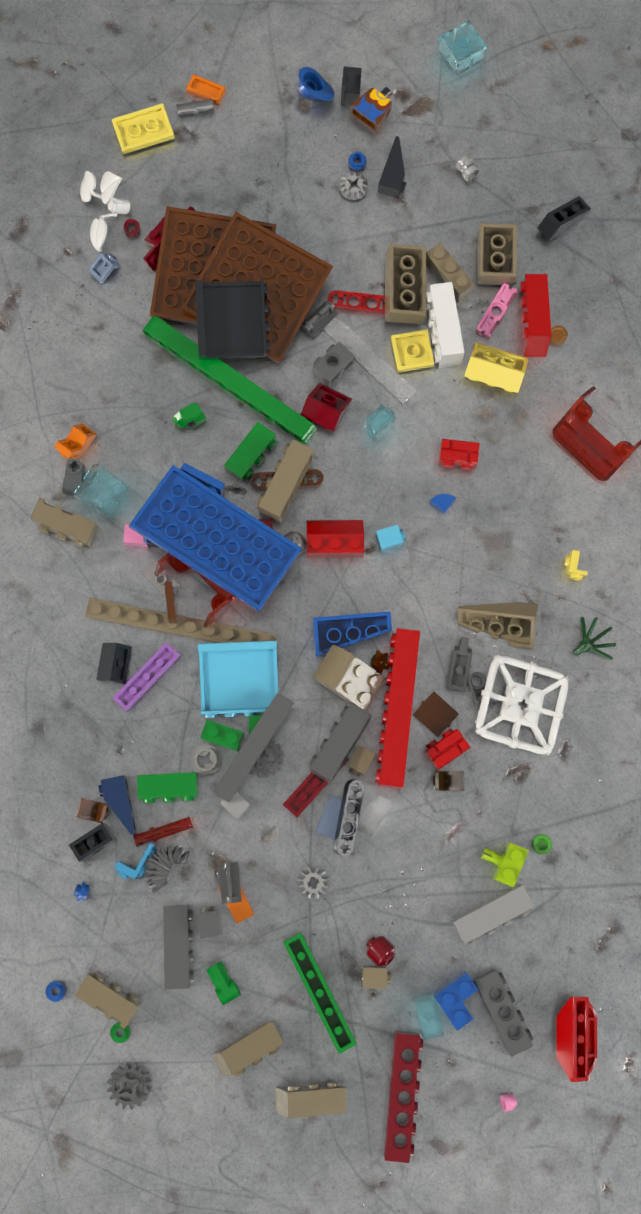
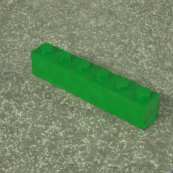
M302 932L283 941L338 1054L357 1045Z

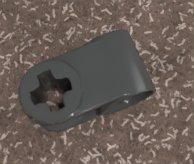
M72 458L66 463L62 486L63 494L83 496L86 467L77 458ZM76 465H78L80 468L76 469L75 472L72 468H75Z
M481 672L470 674L467 681L476 711L480 708L481 692L485 689L487 681L485 675ZM473 676H478L481 679L479 686L473 685ZM490 698L489 704L495 705V700Z

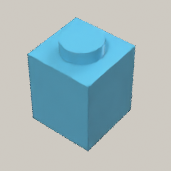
M398 525L377 530L375 534L381 553L402 547L403 540H406L403 529H399Z

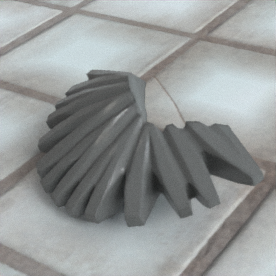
M167 846L166 853L163 848H160L161 853L156 850L157 855L152 854L156 859L150 857L149 859L152 862H147V865L155 869L146 870L147 873H151L146 879H150L147 881L149 889L154 887L151 891L152 893L166 886L172 865L175 863L185 864L190 854L189 851L182 854L183 848L179 849V846H176L172 852L171 846Z

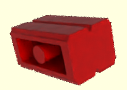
M442 439L439 464L448 469H452L454 466L461 467L465 471H471L473 468L476 469L480 443Z
M450 728L442 734L443 739L438 742L434 739L426 745L427 750L424 753L437 771L471 748L458 729L453 731Z

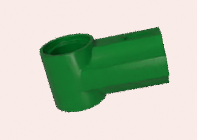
M222 961L206 969L222 1005L241 996L233 979L231 980Z

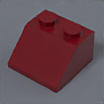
M319 383L307 396L300 415L310 422H315L324 429L334 432L345 415L352 398Z

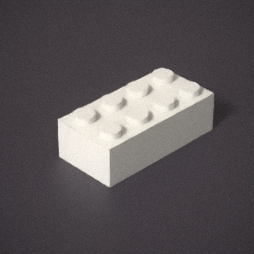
M452 282L430 285L429 292H426V311L429 310L428 326L432 328L431 344L435 345L434 361L435 363L438 362L439 368L461 366L465 352Z

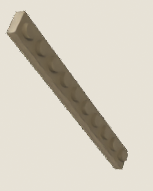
M89 598L85 615L86 618L213 643L276 641L277 639L276 634L176 615L177 623L170 624L168 613Z

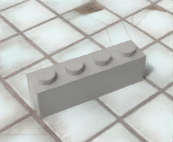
M519 885L453 920L452 923L462 943L472 945L480 940L479 936L483 934L489 936L496 932V927L502 924L504 927L514 922L513 918L518 915L524 917L532 913L531 909L535 905L525 886Z

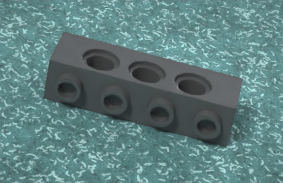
M494 969L474 979V983L508 1054L513 1057L533 1047L531 1043L534 1040L530 1030L528 1028L525 1029L522 1024L525 1021L521 1011H516L513 1005L516 1001L511 991L507 992L504 986L507 982L502 972L498 973ZM493 988L500 989L501 994L498 998L494 999L491 997ZM504 1006H507L510 1010L507 1017L500 1016V1009ZM513 1025L518 1026L519 1031L517 1035L510 1036L509 1028Z

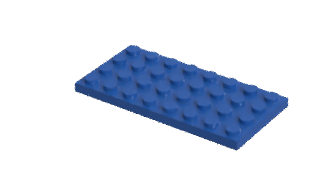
M172 465L129 524V528L258 612H260L302 550L301 547L174 465Z

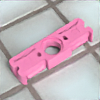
M506 283L502 285L476 328L477 334L490 339L493 330L500 323L508 310L509 304L514 296H516L517 289H510ZM494 307H498L501 309L502 313L500 315H494L491 309Z

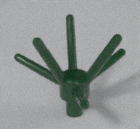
M581 617L583 640L573 650L574 653L578 656L583 652L593 651L612 660V656L598 650V648L615 647L616 643L595 645L594 642L613 628L609 627L591 639L590 636L598 618H594L586 634L585 619Z

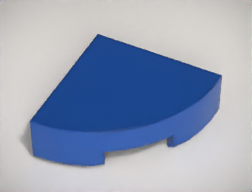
M439 494L433 497L430 503L445 513L456 500V497L450 494Z

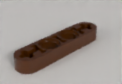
M308 469L306 473L307 478H313V475L316 474L320 479L316 483L312 479H308V484H304V477L299 489L320 487L324 479L323 473L318 469ZM258 472L253 474L250 479L251 487L255 491H266L267 482H262L261 486H257V483L254 482L257 481V478H261V481H267L266 477L273 478L275 472Z

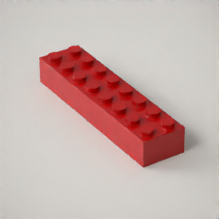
M397 628L396 632L392 633L390 647L393 648V652H390L388 658V666L391 667V672L388 671L386 676V686H389V691L385 692L383 705H387V709L383 710L381 724H385L384 730L380 731L379 743H383L382 750L379 749L377 763L381 764L380 769L376 770L375 782H378V787L400 790L404 788L420 631Z

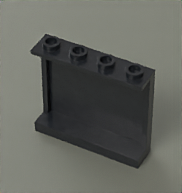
M260 278V281L223 283H203V280H195L199 359L267 357V351H270V340H266V333H269V321H265V314L269 312L268 303H264V296L268 295L267 284L263 283V278Z

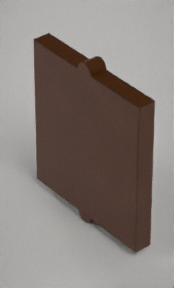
M433 692L425 701H422V705L413 714L415 718L437 737L446 728H449L451 722L459 715L436 692Z

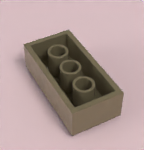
M390 243L385 253V322L422 324L426 317V247Z

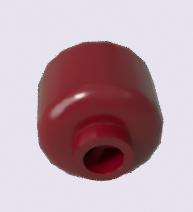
M384 936L372 937L366 944L368 947L366 955L377 966L389 965L396 956L394 953L395 946Z

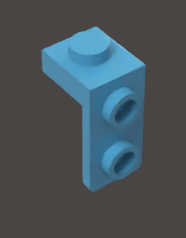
M150 842L136 869L121 861H117L114 869L118 870L117 874L125 879L128 877L133 879L142 878L147 869L145 866L147 860L150 857L153 858L152 854L156 853L157 849L154 848L156 844Z

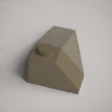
M513 602L458 607L459 625L477 632L483 631L492 635V638L497 640L498 638L503 639L515 647L534 649L538 622V604Z

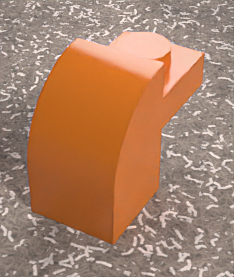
M81 423L73 426L68 437L57 441L54 448L63 457L79 459L90 447L97 434Z

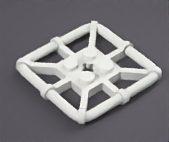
M499 654L494 656L485 689L481 692L482 700L475 730L477 735L480 734L486 739L509 745L513 749L517 747L533 753L549 755L552 753L556 742L560 721L564 717L562 713L568 692V676L558 671L538 666L532 661L529 663ZM504 663L527 670L523 684L513 682ZM497 669H499L507 684L504 696L492 692ZM534 672L557 679V681L542 690L530 687ZM561 685L555 712L542 708L545 694ZM490 698L501 701L502 705L499 715L484 724ZM524 700L526 707L520 710L521 706L518 705V702ZM540 714L553 717L547 743L537 726ZM502 720L514 723L510 737L487 730ZM521 725L531 728L540 746L518 740Z

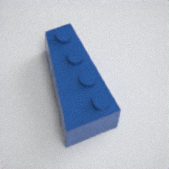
M391 612L313 618L316 657L328 653L332 645L343 648L391 632Z

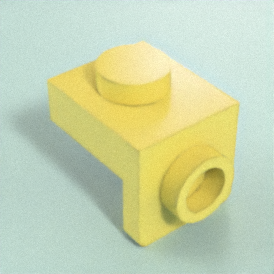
M572 550L565 557L564 566H567L565 576H570L572 580L581 581L587 577L588 572L577 570L580 551Z

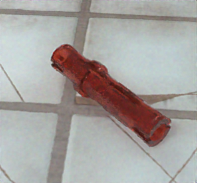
M188 816L187 818L157 828L151 827L148 831L134 834V842L136 847L152 841L155 843L158 842V839L192 829L193 825L190 816Z

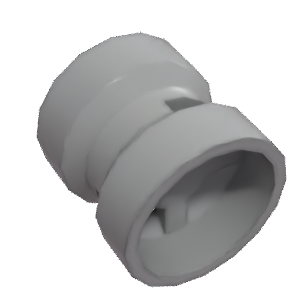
M470 155L464 156L455 165L456 169L462 172L465 181L472 180L480 172V168L474 165Z

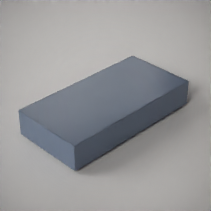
M330 795L316 830L317 833L331 839L335 838L341 799Z

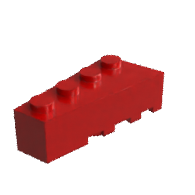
M525 274L524 281L520 282V293H523L521 308H523L524 357H546L552 336L547 274Z

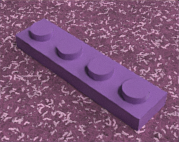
M166 642L120 689L113 699L128 712L181 655Z

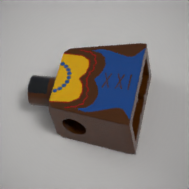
M387 87L381 92L375 88H370L351 104L350 114L377 134L391 112L392 102L389 99L393 95L392 91Z

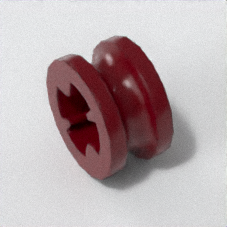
M135 219L125 221L123 226L125 234L128 237H136L140 233L139 222ZM135 225L136 230L130 232L128 226L132 227Z

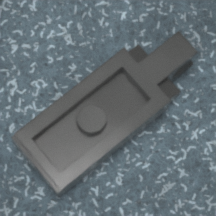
M462 637L460 645L454 647L446 688L466 691L473 654L472 649L468 648L469 638Z

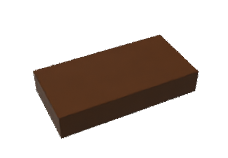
M166 581L164 585L168 621L170 624L177 623L172 581Z

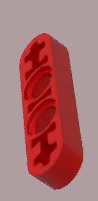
M333 290L328 294L327 301L328 303L331 301L334 304V309L385 315L384 295ZM334 296L338 297L337 303H334L332 300ZM344 297H346V305H343L342 300H344ZM357 298L359 304L352 306L349 304V300ZM369 300H375L377 302V306L375 308H370L367 305V302ZM381 301H383L382 309H379Z

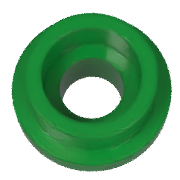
M120 1022L114 1024L110 1030L112 1040L116 1043L127 1041L131 1033L129 1026L124 1029L120 1026ZM118 1029L123 1030V1036L119 1037L117 1035Z

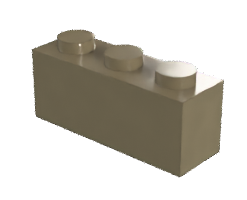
M441 242L426 252V265L441 283L452 282L457 303L472 293L474 283Z

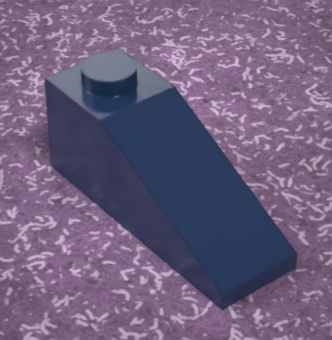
M122 775L101 780V785H98L100 796L104 797L106 803L131 835L137 834L126 776Z

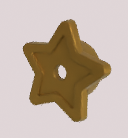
M376 650V654L371 658V666L379 674H382L384 669H389L387 663L388 653L382 654L379 650Z

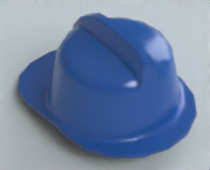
M303 67L299 70L298 89L304 97L324 101L334 98V89L316 70L310 67Z

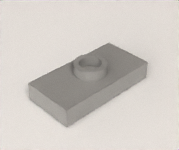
M156 560L141 572L165 598L164 583L166 581H172L173 595L182 588Z

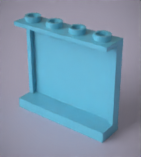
M277 642L199 643L201 714H205V718L217 717V714H225V717H235L236 713H244V716H255L256 712H265L278 692Z

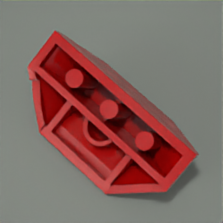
M570 997L557 1015V1059L571 1082L589 1081L590 1073L598 1058L597 1014L590 1003L589 997Z

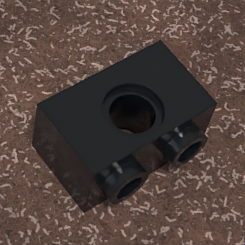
M101 823L69 844L78 861L83 862L116 841L107 824Z

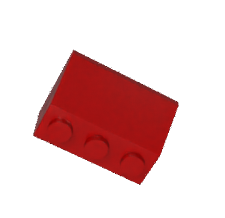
M306 520L307 558H364L363 520Z

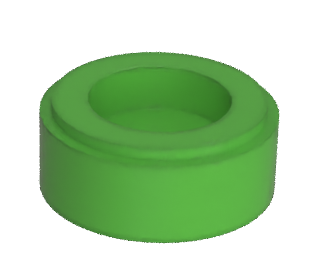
M540 834L532 839L531 846L536 853L546 854L552 848V841L547 835Z

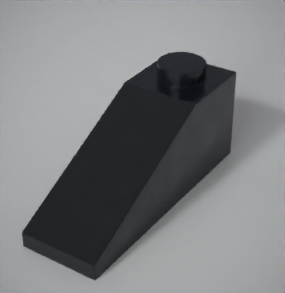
M396 136L379 181L378 192L398 199L400 193H404L407 182H404L405 170L400 138Z
M578 196L547 213L537 228L550 241L587 214L591 208Z

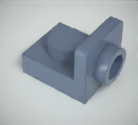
M100 253L88 271L100 282L104 283L114 268L119 269L121 265L117 262L118 259L111 253Z

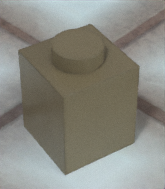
M358 745L347 765L350 768L349 772L357 777L360 774L364 776L375 753Z
M362 967V988L387 989V984H391V972H387V967Z

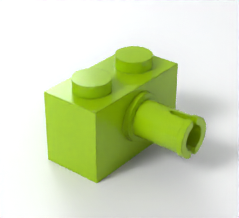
M511 842L507 843L502 854L485 847L483 852L490 856L482 854L481 859L497 865L493 880L514 888L529 850Z

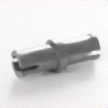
M212 98L176 104L178 116L193 113L198 115L199 112L214 110Z

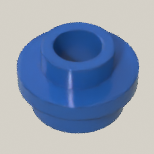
M361 152L351 154L348 161L349 166L354 170L363 169L367 162L365 155Z
M84 881L76 885L74 896H77L76 901H85L89 885L85 884Z
M53 981L47 985L45 993L50 1001L58 1002L64 998L66 988L62 982ZM53 988L59 990L58 995L52 993Z

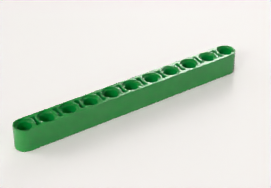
M153 316L142 329L143 333L151 340L301 443L306 444L317 430V427L312 422L220 359H199L198 344L157 316Z

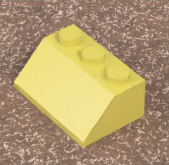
M475 342L465 377L472 381L484 382L491 387L504 388L507 392L518 393L525 374L528 358Z

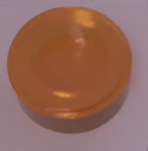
M559 325L552 327L550 342L554 345L563 344L568 336L567 330Z

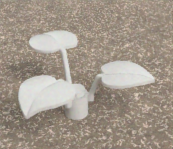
M85 171L80 187L81 199L84 202H89L92 195L101 198L104 204H108V210L112 212L100 216L99 219L95 218L91 225V242L98 252H102V246L107 234V224L104 219L117 217V214L127 215L130 210V202L113 197L122 177L113 172L106 171L101 180L100 189L102 193L100 195L94 192L96 187L94 174L90 171Z

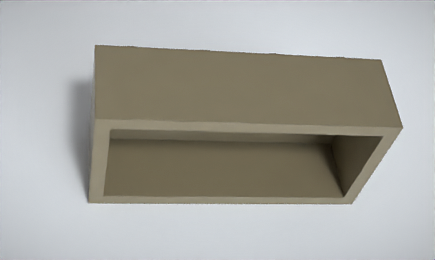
M294 439L291 444H286L283 451L282 461L278 460L274 468L276 471L274 477L268 479L266 484L267 490L265 494L260 495L257 501L259 515L266 519H272L273 522L279 525L299 489L314 456L313 448Z

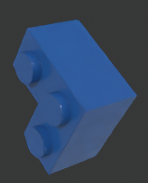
M464 971L432 995L457 1031L473 1020V1017L462 1001L477 992L478 988L468 973Z

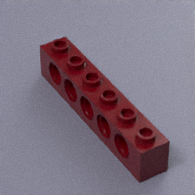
M395 1031L384 1148L385 1161L409 1163L410 1157H414V1144H411V1138L416 1134V1123H413V1115H417L418 1102H415V1093L419 1094L420 1081L416 1079L417 1072H421L422 1061L418 1060L419 1051L423 1050V1039H420L419 1033ZM411 1049L413 1051L412 1058L404 1059L402 1057L403 1051ZM409 1070L411 1072L410 1079L402 1080L400 1078L401 1072ZM406 1091L410 1094L407 1101L398 1099L401 1092ZM403 1112L408 1115L405 1122L397 1121L399 1113ZM398 1134L406 1136V1140L401 1144L395 1142V1137Z

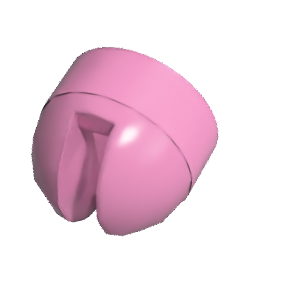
M511 1094L500 1096L501 1105L505 1112L515 1109L517 1106L515 1096Z

